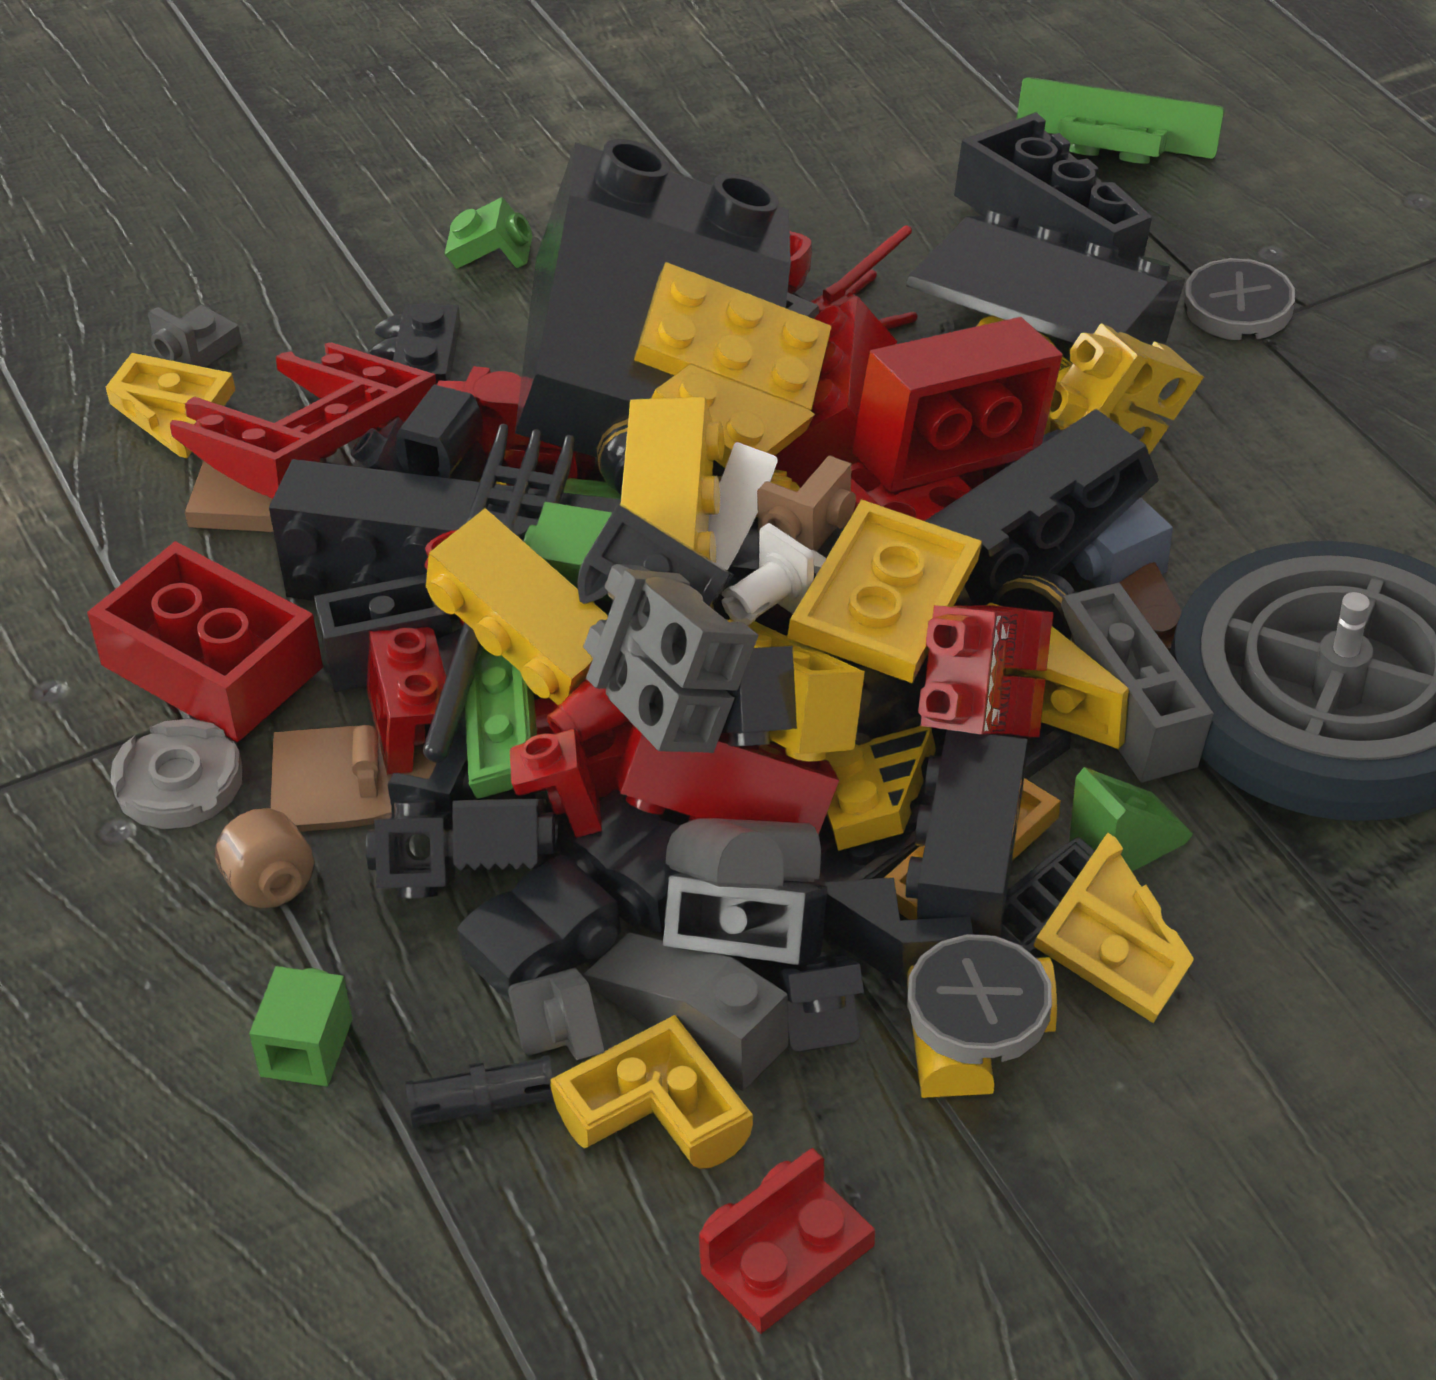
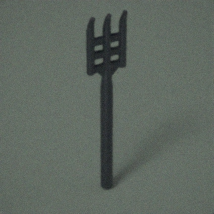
M500 424L467 522L484 508L488 509L489 504L507 507L505 514L489 512L523 540L529 526L537 525L539 519L521 517L522 510L537 512L541 515L545 502L556 504L561 502L571 470L574 436L567 435L565 437L552 475L535 472L541 442V431L538 429L532 431L520 469L502 466L507 445L508 425ZM496 482L514 485L513 490L495 488ZM529 488L547 490L546 497L528 494ZM465 622L423 747L424 756L429 761L435 763L443 762L449 756L483 650V646L476 638L474 630Z

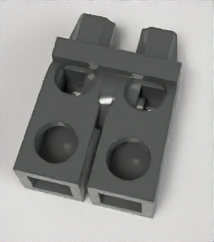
M616 564L612 566L604 587L608 591L609 597L614 600L607 620H599L590 627L583 646L593 659L586 679L595 688L606 689V695L611 702L658 751L714 753L734 701V697L726 690H738L759 635L743 622H728L703 602V596L692 588L690 582L680 573L654 572L638 565Z

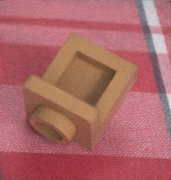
M828 456L798 492L765 481L757 490L759 534L760 528L770 523L808 549L817 552L837 527L843 528L848 523L854 511L856 496L854 492H851V463Z

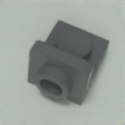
M203 305L186 313L180 319L159 307L148 312L152 331L151 344L161 359L207 367L242 342L238 324Z
M576 968L520 982L509 987L510 1002L521 1047L525 1054L533 1055L567 1046L576 1060L605 1052L589 984Z

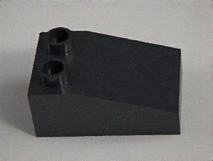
M614 139L604 145L603 151L575 142L536 256L515 434L531 438L532 431L538 429L541 431L542 442L563 447L565 437L572 435L574 436L573 451L598 458L597 447L602 435L614 424L629 418L630 400L651 399L655 389L674 376L634 360L657 281L665 262L786 308L791 265L789 209L778 206L779 200L770 188L747 176L731 173L721 174L710 185L669 172L670 165L667 159L658 151L639 142ZM713 460L712 476H723L725 468Z

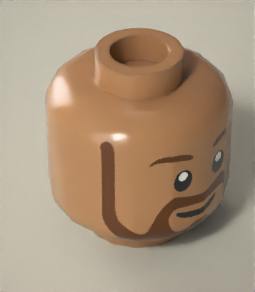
M270 808L253 809L233 819L225 826L218 837L214 853L218 869L234 894L246 905L259 909L278 907L294 899L304 890L311 879L315 864L311 847L295 824L284 813Z

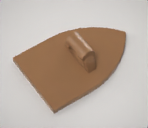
M362 725L274 732L270 809L284 813L300 832L375 824V819L384 814L392 813L387 786L392 774L387 775L376 726ZM424 745L414 746L413 772L401 774L425 779L430 778L436 763L429 761L424 756Z

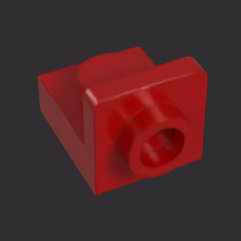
M575 729L554 735H536L523 744L516 745L510 749L511 783L517 795L546 788L554 813L556 815L567 814L576 838L602 831L599 791Z

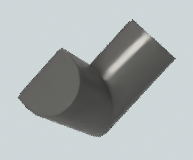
M716 818L695 819L682 824L671 834L667 845L665 864L669 865L673 870L718 887L778 889V886H783V881L814 882V879H819L821 847L817 831L810 823Z

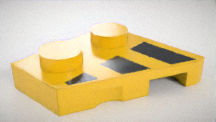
M919 726L871 739L870 742L862 745L855 744L854 750L826 752L825 760L830 762L840 780L826 814L838 851L904 833L911 815L910 803L918 797L924 782L921 766L925 757L934 755L936 751L931 727Z

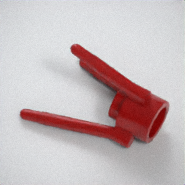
M908 225L903 226L838 282L824 289L822 295L810 302L819 305L820 313L829 306H839L855 297V294L876 279L877 273L871 269L898 247L912 233V228ZM908 312L878 320L889 330L917 321L918 315L915 312Z

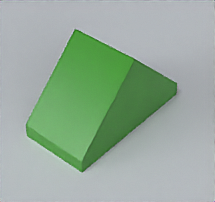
M1086 767L1076 776L1069 841L1080 837L1095 851L1106 834L1109 833L1117 838L1123 848L1121 856L1133 872L1181 847L1192 837L1193 833L1152 792Z

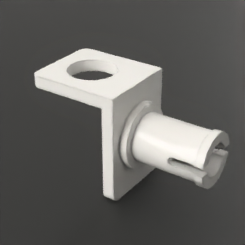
M766 524L760 528L759 569L722 592V596L725 598L721 601L725 612L734 622H743L747 626L777 603L794 614L814 580V573L819 572L826 558L818 552L808 549L774 525Z

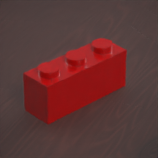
M634 725L615 772L620 794L627 795L626 801L630 805L648 813L663 814L665 808L690 815L689 821L716 818L810 823L815 827L817 834L820 832L840 781L828 760H797L785 754V747L773 742L765 745L729 746L728 733H721L714 753L658 751Z

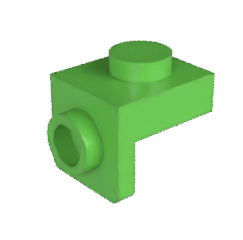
M501 197L477 210L467 209L460 213L450 225L444 254L458 269L500 248L516 268H520L528 262L532 230L526 218L521 213H515L505 199Z

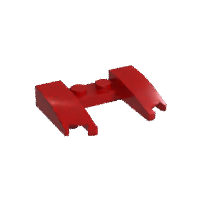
M330 342L325 344L326 355L321 358V364L296 357L291 351L276 356L277 370L320 398L316 402L273 423L198 397H193L185 403L186 416L195 420V424L172 420L170 422L171 435L217 471L246 488L273 499L292 459L320 462V458L334 455L338 448L358 437H362L371 428L375 430L377 427L383 429L397 417L405 423L434 384L436 385V378L433 373Z

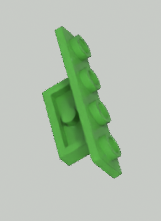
M1027 77L1022 81L1017 119L1037 112L1046 120L1045 131L1050 134L1060 133L1071 143L1069 151L1072 153L1096 156L1099 155L1100 148L1120 151L1119 159L1123 161L1149 163L1150 156L1159 157L1164 151L1214 158L1218 151L1225 110L1219 105Z

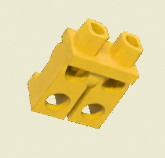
M1101 323L1094 334L1081 333L1069 350L1070 361L1073 365L1062 381L1056 382L1048 419L1062 431L1097 409L1130 434L1138 428L1145 427L1140 441L1146 445L1150 454L1169 428L1156 414L1174 420L1204 376L1170 347L1155 341L1152 345H1149L1126 333H1117L1113 328ZM1179 378L1175 391L1168 398L1162 400L1159 397L1161 390L1167 383Z

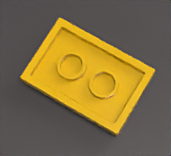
M665 262L657 281L634 360L674 376L692 364L805 407L811 411L831 326Z
M861 499L792 615L787 638L913 683L929 653L926 637L928 621L933 617L934 605L954 606L978 561L982 541Z

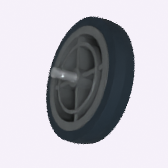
M1304 541L1264 548L1242 556L1215 571L1201 583L1190 596L1182 610L1172 640L1170 653L1214 713L1201 757L1215 771L1234 785L1266 802L1295 812L1329 819L1353 821L1384 820L1404 817L1436 807V567L1411 556L1372 545L1341 541Z

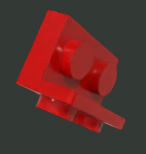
M429 627L370 631L367 691L387 775L413 772L414 746L424 745L425 724H431L446 680L435 633Z
M814 1148L809 1149L793 1162L783 1161L776 1165L765 1176L757 1189L736 1204L728 1203L718 1208L708 1218L699 1233L701 1274L760 1334L875 1246V1228L824 1181V1158Z

